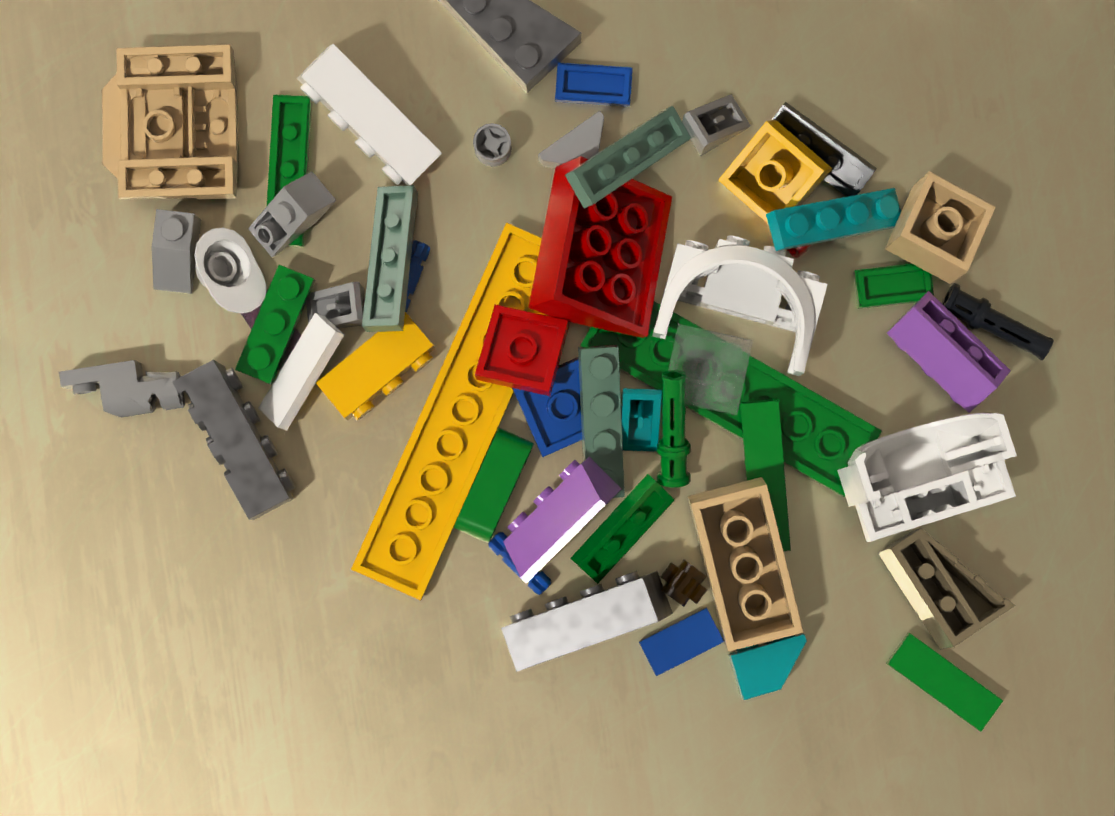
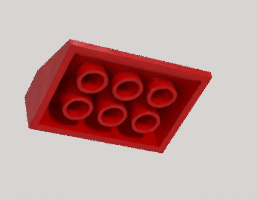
M580 156L556 166L528 308L551 317L568 320L571 323L641 338L647 337L672 196L639 181L630 179L595 204L583 208L565 174L588 159Z

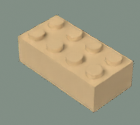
M760 477L688 496L723 639L728 652L804 633L768 487L763 478Z

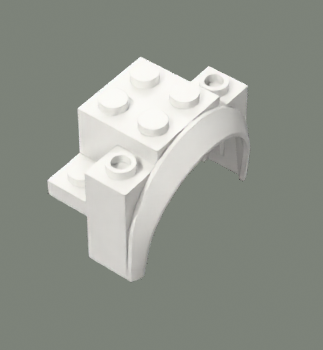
M728 235L726 240L719 239L715 248L708 250V245L692 240H686L685 245L678 243L652 336L665 340L677 301L795 332V344L787 373L796 376L804 374L828 284L819 282L820 276L801 270H798L796 273L792 269L794 259L786 257L787 251H776L773 246H764V250L749 247L750 241L744 238ZM707 276L704 287L697 286L698 280ZM782 295L788 303L785 309L779 308Z
M974 413L947 418L878 438L856 448L848 461V467L837 470L848 506H856L867 542L1016 497L1004 460L1015 457L1017 454L1004 414Z

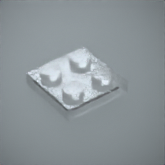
M678 324L668 371L678 370L686 373L685 405L737 415L753 340Z

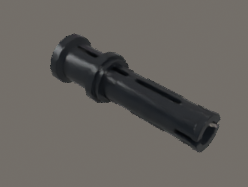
M956 283L952 284L942 301V304L955 317L967 323L968 328L972 330L982 328L1038 357L1040 360H1044L1054 342L1051 337L1048 338L1019 321L992 309L989 300L985 298L979 300L960 290V285Z

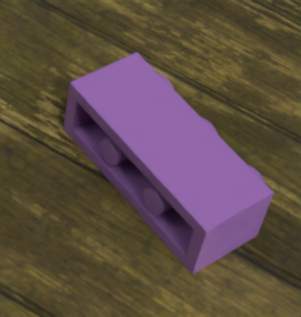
M929 291L887 332L896 345L922 367L925 374L933 378L950 395L951 399L961 405L968 413L997 389L1011 371Z

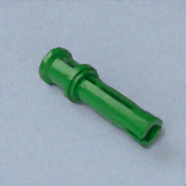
M670 370L662 373V439L657 444V453L661 455V471L657 473V482L665 487L677 488L686 486L691 482V475L687 471V455L691 452V444L685 438L686 373Z

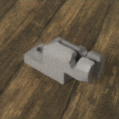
M131 360L59 372L61 387L73 389L74 395L96 392L95 385H99L104 412L121 418L153 413L156 409L155 402L157 397L161 407L166 410L184 408L185 406L184 392L178 393L172 381L180 377L177 371H145L146 376H143L141 363Z

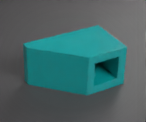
M804 633L776 639L761 645L757 644L737 649L736 652L728 654L739 693L743 700L781 690L807 642Z

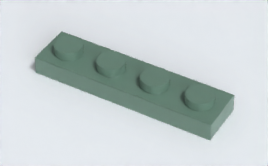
M671 106L574 168L565 176L583 208H587L690 140L691 137L674 106Z
M414 185L378 187L362 320V327L366 332L403 331L418 191Z
M617 345L578 347L583 461L590 456L622 489L613 498L625 497L619 348Z

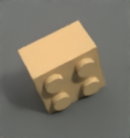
M929 171L913 185L885 250L952 284L968 272L996 207Z

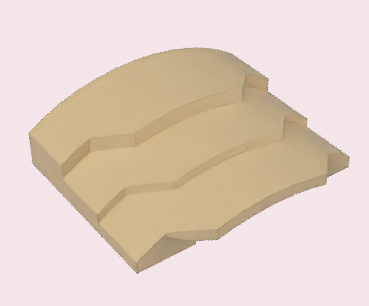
M231 45L116 48L117 74L105 85L101 93L103 114L102 165L118 179V198H197L198 200L236 198L238 178V112L234 50Z

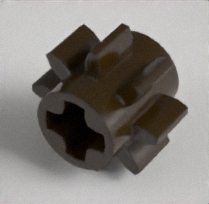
M683 560L678 567L671 562L660 576L666 581L661 590L683 607L689 600L697 604L708 590L701 585L707 576L686 560Z

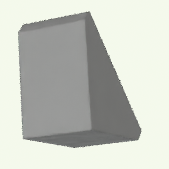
M732 94L688 111L684 114L682 120L691 137L690 140L700 156L751 126Z
M601 111L595 113L538 154L540 164L543 167L556 168V166L580 156L590 159L599 153L604 124V116Z
M350 282L311 292L306 302L308 324L313 315L317 313L325 316L338 329L362 326L365 302L363 286L360 282Z

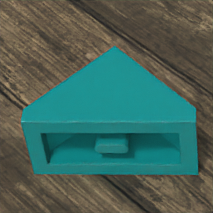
M623 388L621 421L624 451L657 452L662 390Z

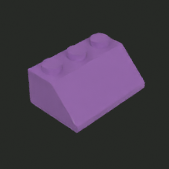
M590 456L581 464L574 460L559 475L563 482L555 490L548 486L533 501L538 507L529 516L523 511L507 527L512 533L503 542L521 579L525 583L537 574L622 490Z

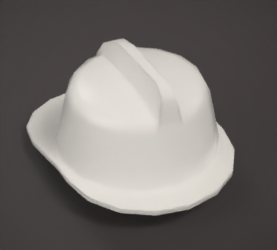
M223 227L211 229L203 234L196 244L194 254L196 274L201 284L208 289L216 303L227 311L241 314L252 312L258 308L266 296L267 285L263 273L245 239L234 230Z

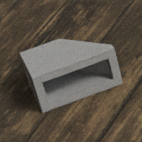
M156 209L152 240L153 287L155 290L192 294L196 265L194 254L196 244L199 241L201 219L196 214Z

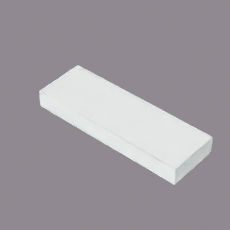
M317 313L313 315L258 407L278 428L288 430L345 335L323 315Z

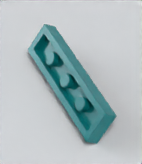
M895 188L778 209L767 213L766 217L775 250L780 251L892 229L897 223L901 209Z

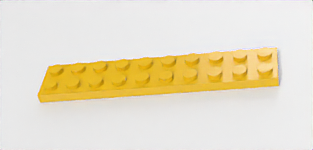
M509 223L505 224L351 570L418 600H422L460 511L514 394L513 389L510 387L479 381L475 378V371L494 304L546 315L528 308L542 238Z

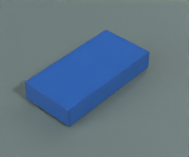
M558 62L555 102L630 107L633 68Z
M704 608L639 641V644L655 675L658 676L723 643L724 640L708 609Z

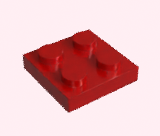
M494 304L475 371L476 380L550 396L567 337L569 321Z

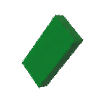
M913 264L861 269L853 272L858 309L914 303L921 299L928 291L934 296L932 274Z

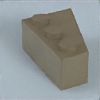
M922 528L907 533L878 552L940 650L955 647L1016 606L989 587L982 577L973 574L958 561L959 559Z

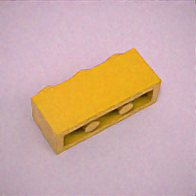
M405 312L403 331L377 332L317 381L316 384L346 420L351 419L353 416L356 420H359L375 407L371 401L383 392L388 396L404 383L401 377L411 368L417 372L433 359L430 353L435 347Z

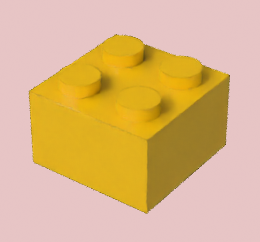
M775 119L766 121L718 181L768 223L767 213L778 209L803 205L833 168Z

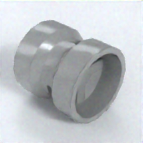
M494 123L485 124L474 135V150L476 157L481 163L486 166L496 167L508 160L511 155L512 146L510 135L504 127Z

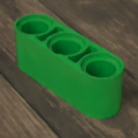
M502 428L498 429L456 520L455 529L489 544L534 445L533 442Z

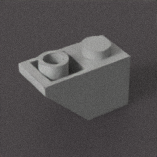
M311 171L284 186L248 229L269 255L274 257L313 226L333 205L336 199Z

